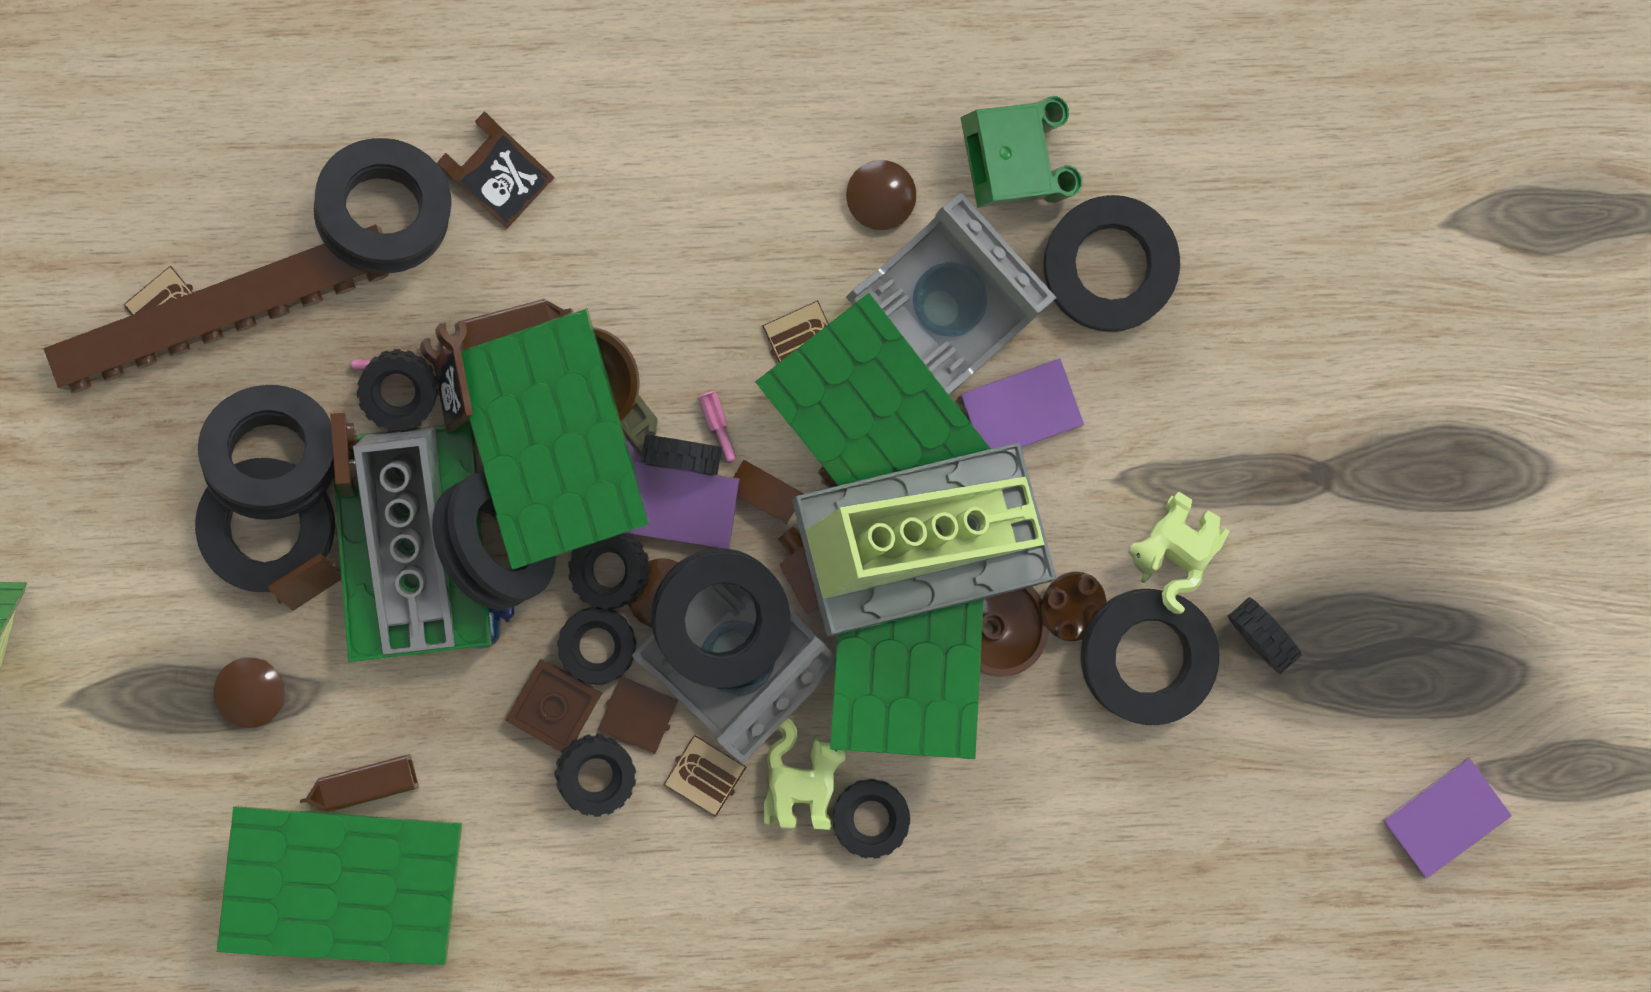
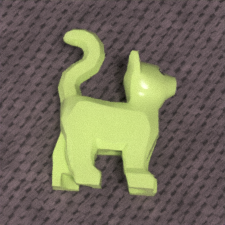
M1177 492L1175 496L1171 495L1165 505L1169 513L1154 525L1149 538L1142 542L1133 543L1128 551L1134 558L1135 567L1143 573L1142 583L1147 582L1152 574L1161 567L1164 556L1188 573L1187 579L1172 580L1164 586L1162 592L1163 604L1175 614H1181L1185 610L1176 600V595L1178 593L1194 592L1200 586L1207 566L1212 557L1222 548L1230 532L1227 529H1219L1221 517L1209 510L1201 516L1199 520L1201 528L1198 532L1184 524L1191 509L1192 499L1180 492Z
M786 719L777 728L783 732V737L769 747L766 758L769 789L764 802V824L779 823L781 828H795L797 817L792 813V806L794 803H807L810 805V815L814 829L830 830V827L833 828L832 817L827 815V807L834 791V771L845 761L846 752L845 750H830L831 742L821 741L818 735H814L810 751L812 769L784 765L781 756L793 748L798 737L796 726L790 719Z

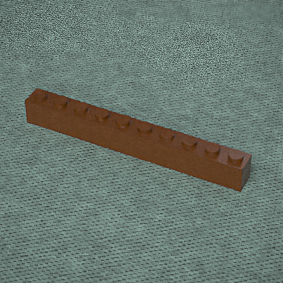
M376 224L365 228L375 233H383L382 229ZM325 244L43 349L57 387L64 390L70 389L71 393H77L92 387L90 382L101 377H103L104 381L116 379L125 374L123 370L134 365L137 366V369L151 366L158 362L156 357L168 352L170 356L183 354L191 350L190 344L202 340L204 344L218 341L224 337L222 332L236 328V331L240 332L257 325V319L268 315L270 319L282 317L290 313L289 307L302 303L303 307L317 304L323 301L322 295L332 291H335L336 295L343 294L355 289L356 282L367 278L369 282H375L388 277L389 273H372L352 267L336 257Z

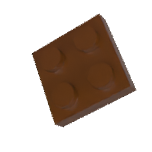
M345 412L330 414L336 486L341 498L355 497L354 486H359L355 458H352V452H354L353 446L358 443L357 433L354 428V422L348 423Z
M541 658L505 721L561 752L571 744V741L578 738L603 693L580 680L574 679L572 675Z

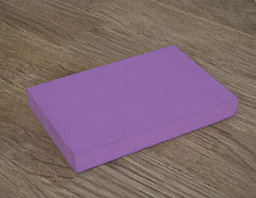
M1060 358L960 394L970 423L991 449L1020 442L1021 447L1084 425Z
M639 462L634 463V471L650 523L625 533L717 548H730L740 478Z
M1466 758L1382 821L1424 878L1427 879L1512 815L1471 759Z

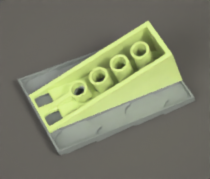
M1020 442L811 492L792 499L827 637L1038 586L1057 579Z

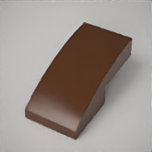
M744 459L733 477L740 478L737 497L786 525L795 512L792 499L804 494Z

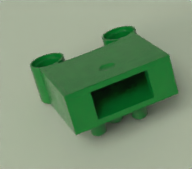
M1050 96L1037 103L977 109L960 117L977 208L1042 199L1049 203H1056L1080 192L1082 177L1075 167L1065 165L1051 171L1044 133L1063 126L1069 118L1068 105L1062 98ZM1045 111H1046V112L1048 113V115H1049V120L1047 119V117H1046V115H1045ZM1058 179L1062 184V189L1059 187Z

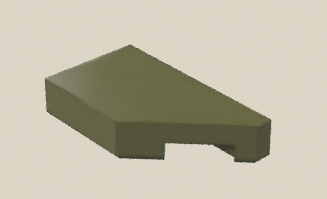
M638 394L633 409L621 421V426L624 434L642 455L645 434L656 436L658 418Z

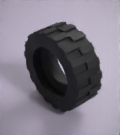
M394 349L390 352L388 350L381 352L380 356H375L370 360L359 378L357 398L360 401V409L365 412V417L369 421L372 420L376 423V426L387 428L388 431H407L411 427L415 428L420 425L423 419L426 420L436 402L435 400L438 396L437 376H434V370L431 365H428L422 356H417L412 351L407 350L406 352L401 351V349ZM402 374L412 381L415 387V396L409 404L397 407L388 404L383 399L380 386L387 376Z
M645 434L641 462L718 475L722 447Z
M622 533L574 549L571 553V560L568 562V578L573 585L574 593L580 596L579 599L581 601L589 603L594 608L614 609L625 607L624 605L635 602V599L644 593V588L650 580L648 576L649 572H651V565L648 564L649 557L647 552H644L642 548L644 546L639 541L634 540V537L630 534ZM606 552L617 554L625 565L624 578L615 587L602 586L594 576V563L601 554Z
M1248 597L1228 615L1230 622L1246 642L1279 674H1282L1302 656L1298 646L1286 631L1251 597Z
M594 607L582 609L573 616H570L559 632L560 637L557 640L559 660L562 661L566 672L568 671L576 680L589 685L606 684L620 678L632 665L634 659L632 654L636 651L637 645L634 630L627 622V619L615 610ZM593 628L606 630L614 639V652L607 661L602 663L589 662L580 651L582 636Z
M588 734L584 735L581 739L576 738L571 741V744L561 751L562 755L556 761L557 769L554 770V777L557 780L556 786L558 791L572 809L578 810L586 816L589 814L594 817H601L602 814L609 815L614 813V810L625 805L624 802L628 798L630 799L633 794V786L635 787L636 769L632 764L633 760L630 755L614 739L606 738L600 734H596V736ZM590 759H603L612 768V780L604 790L589 792L582 788L579 783V770Z
M859 780L845 788L837 798L833 808V829L841 845L848 849L850 853L866 859L867 857L881 858L880 856L893 853V850L902 845L909 832L910 812L904 796L896 787L883 780ZM867 801H876L882 804L889 815L886 829L876 836L862 834L854 824L856 809Z

